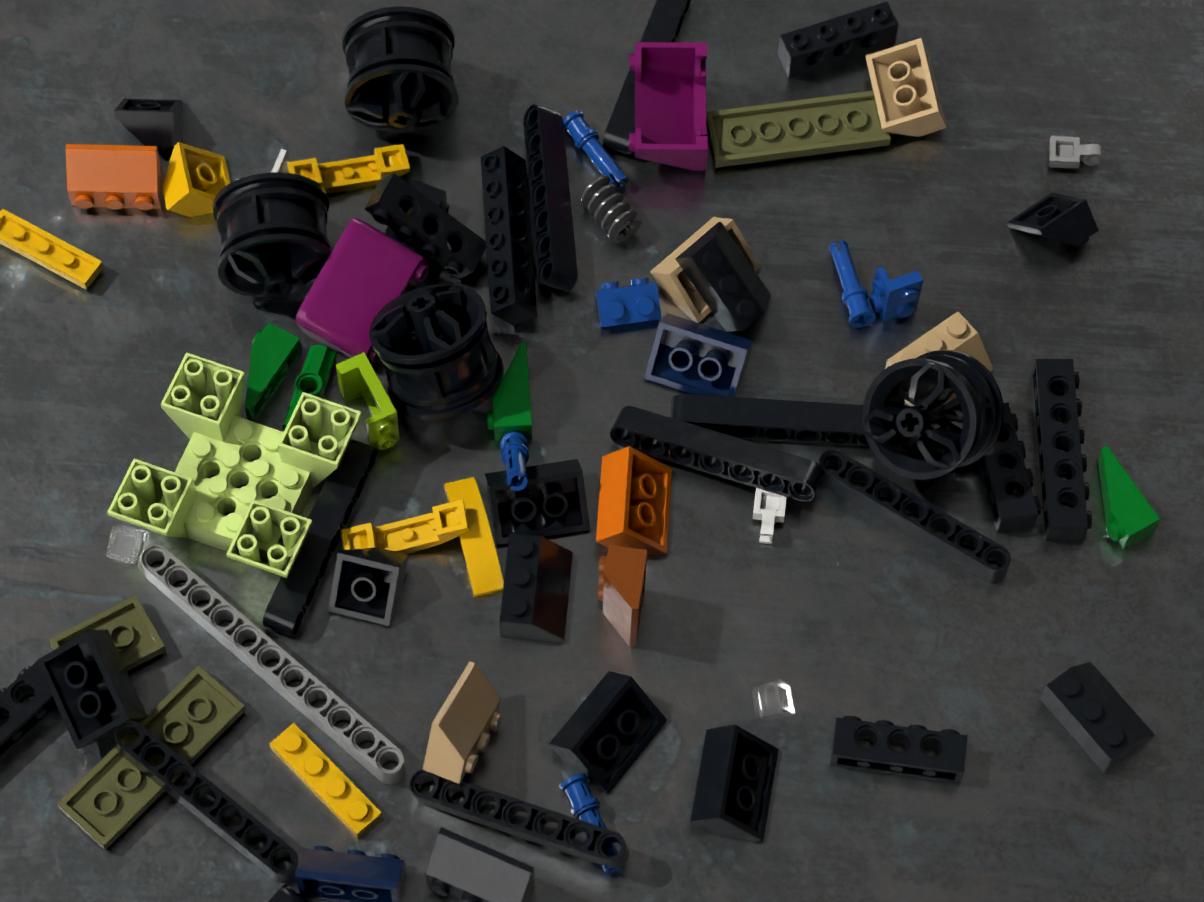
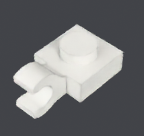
M756 488L752 519L762 520L759 543L772 544L774 522L784 523L787 497Z

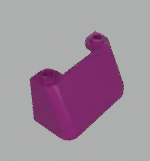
M636 42L635 53H629V71H635V133H629V151H635L636 158L691 171H706L708 153L706 129L707 43Z
M355 217L346 226L300 306L296 316V324L307 337L328 346L348 358L364 352L370 364H372V362H376L379 359V355L374 351L369 338V329L374 317L386 304L402 295L408 284L413 286L417 282L421 283L428 273L429 267L427 265L429 263L426 258L372 225Z

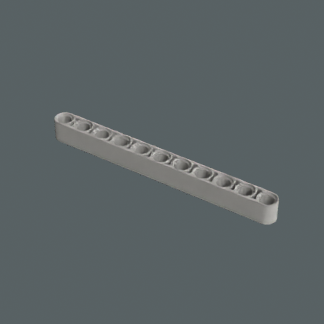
M151 545L144 549L140 558L146 578L377 779L388 785L397 784L403 779L406 771L403 753L398 747L161 545ZM156 561L164 562L160 567H150ZM177 581H186V584L182 587H173V584ZM201 600L210 601L204 607L195 606ZM223 620L233 621L227 627L218 626ZM252 639L256 641L250 647L241 646L245 640ZM276 659L279 661L274 667L264 666L268 660ZM294 679L303 681L298 687L287 686ZM318 699L326 701V704L320 708L310 706L312 702ZM339 720L350 722L347 727L342 729L334 726ZM364 740L374 742L373 746L368 749L358 747L359 743ZM387 761L398 763L397 767L392 770L382 768V765Z

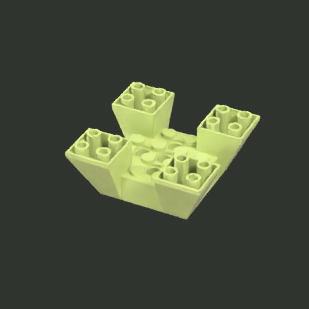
M186 352L160 404L165 413L190 439L175 472L134 458L107 511V515L165 536L189 538L226 551L228 558L287 578L312 525L311 519L301 516L313 488L338 468L362 416V412L302 392L284 432L241 418L245 379L243 371ZM269 495H275V496L271 497L270 499L265 498V497H267V496H269ZM226 512H234L230 513L229 515H223Z

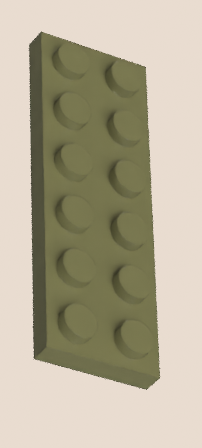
M873 90L706 112V125L715 168L890 145L891 140L890 134L882 130Z
M198 665L147 715L148 718L142 720L139 724L192 765L246 711L243 703ZM130 733L121 741L125 745H133L139 740V737L136 734ZM115 746L57 803V806L97 844L106 850L165 790L125 759ZM153 754L148 757L146 762L151 766H158L163 763L165 758L160 754ZM182 774L175 776L172 780V783H174Z

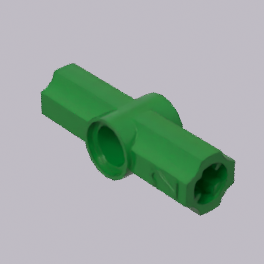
M317 344L310 347L302 372L295 380V391L282 425L283 430H285L302 392L306 389H316L308 394L325 399L324 391L337 357V353L328 346Z

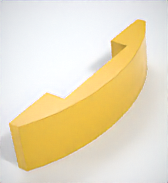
M404 144L374 148V155L333 162L318 164L316 158L287 162L288 173L301 175L316 181L323 186L327 193H336L378 185L380 180L393 173L400 177L410 172V165Z
M475 477L445 483L444 488L448 503L463 499L469 530L460 535L459 540L474 598L503 591L504 581Z
M461 499L432 507V513L374 527L370 522L343 529L341 534L344 550L379 547L409 554L447 542L469 530L464 501Z

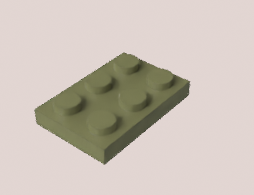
M136 595L48 639L51 647L55 650L88 630L108 629L127 671L166 651L165 645Z

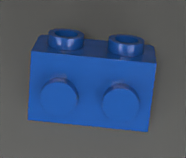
M883 266L876 269L869 301L875 313L879 312L883 322L896 317H908L917 310L923 284L919 271L917 270L890 280Z
M649 277L631 279V285L619 287V281L602 283L601 290H594L595 297H597L600 327L662 319L658 286L655 282L649 283Z

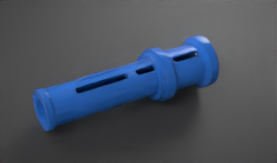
M576 110L568 114L563 119L564 132H568L574 139V146L578 150L586 152L600 172L610 178V184H614L617 190L623 188L624 184L621 181L627 184L629 177L624 174L599 142L597 130L590 128L584 120L582 111Z
M839 240L841 252H839L836 242H833L829 246V251L831 252L844 290L842 303L848 307L850 313L849 324L854 328L870 325L876 319V314L869 307L867 289L860 285L848 243L844 240Z
M509 431L502 436L500 441L501 459L506 465L507 485H510V489L514 491H520L528 483L526 476V463L529 459L528 440L522 432Z
M576 774L564 780L560 784L562 792L567 793L573 806L571 810L573 816L607 829L598 810L600 802L598 798L593 797L587 784V774ZM614 843L609 844L605 848L604 854L606 856L612 857L618 854ZM602 865L605 873H610L621 868H610Z

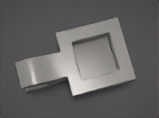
M1050 136L1049 167L1079 168L1080 161L1089 166L1099 165L1101 145H1080V137Z

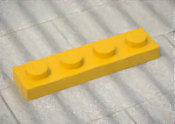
M3 208L1 209V245L85 290L88 289L104 268L101 260Z
M292 723L269 743L270 749L357 839L382 818V812L295 723Z

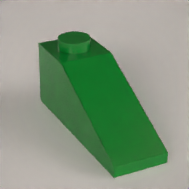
M270 322L267 323L262 331L259 330L255 334L251 343L252 349L245 411L247 420L253 422L302 354L300 338Z
M520 343L493 397V411H487L488 430H494L495 441H501L502 436L509 431L522 432L527 439H532L527 343Z
M1107 445L1102 447L1097 459V468L1106 529L1111 539L1118 541L1121 547L1125 549L1155 533L1160 518Z

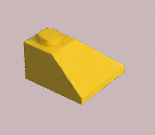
M180 142L176 143L162 183L167 211L188 217L213 213L212 205L214 198L221 189L231 183L225 156Z

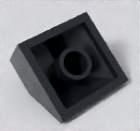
M124 98L114 110V117L144 146H157L158 151H170L171 147H174L179 142L183 100Z
M1050 193L1007 222L1009 228L1073 246L1085 244L1090 236L1099 231L1086 199L1057 193Z
M379 547L339 550L328 611L390 626L403 587L408 554Z

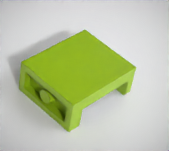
M363 352L336 364L339 390L344 402L347 403L362 396L373 415L366 419L369 445L377 447V450H386L400 440L397 411L366 354Z

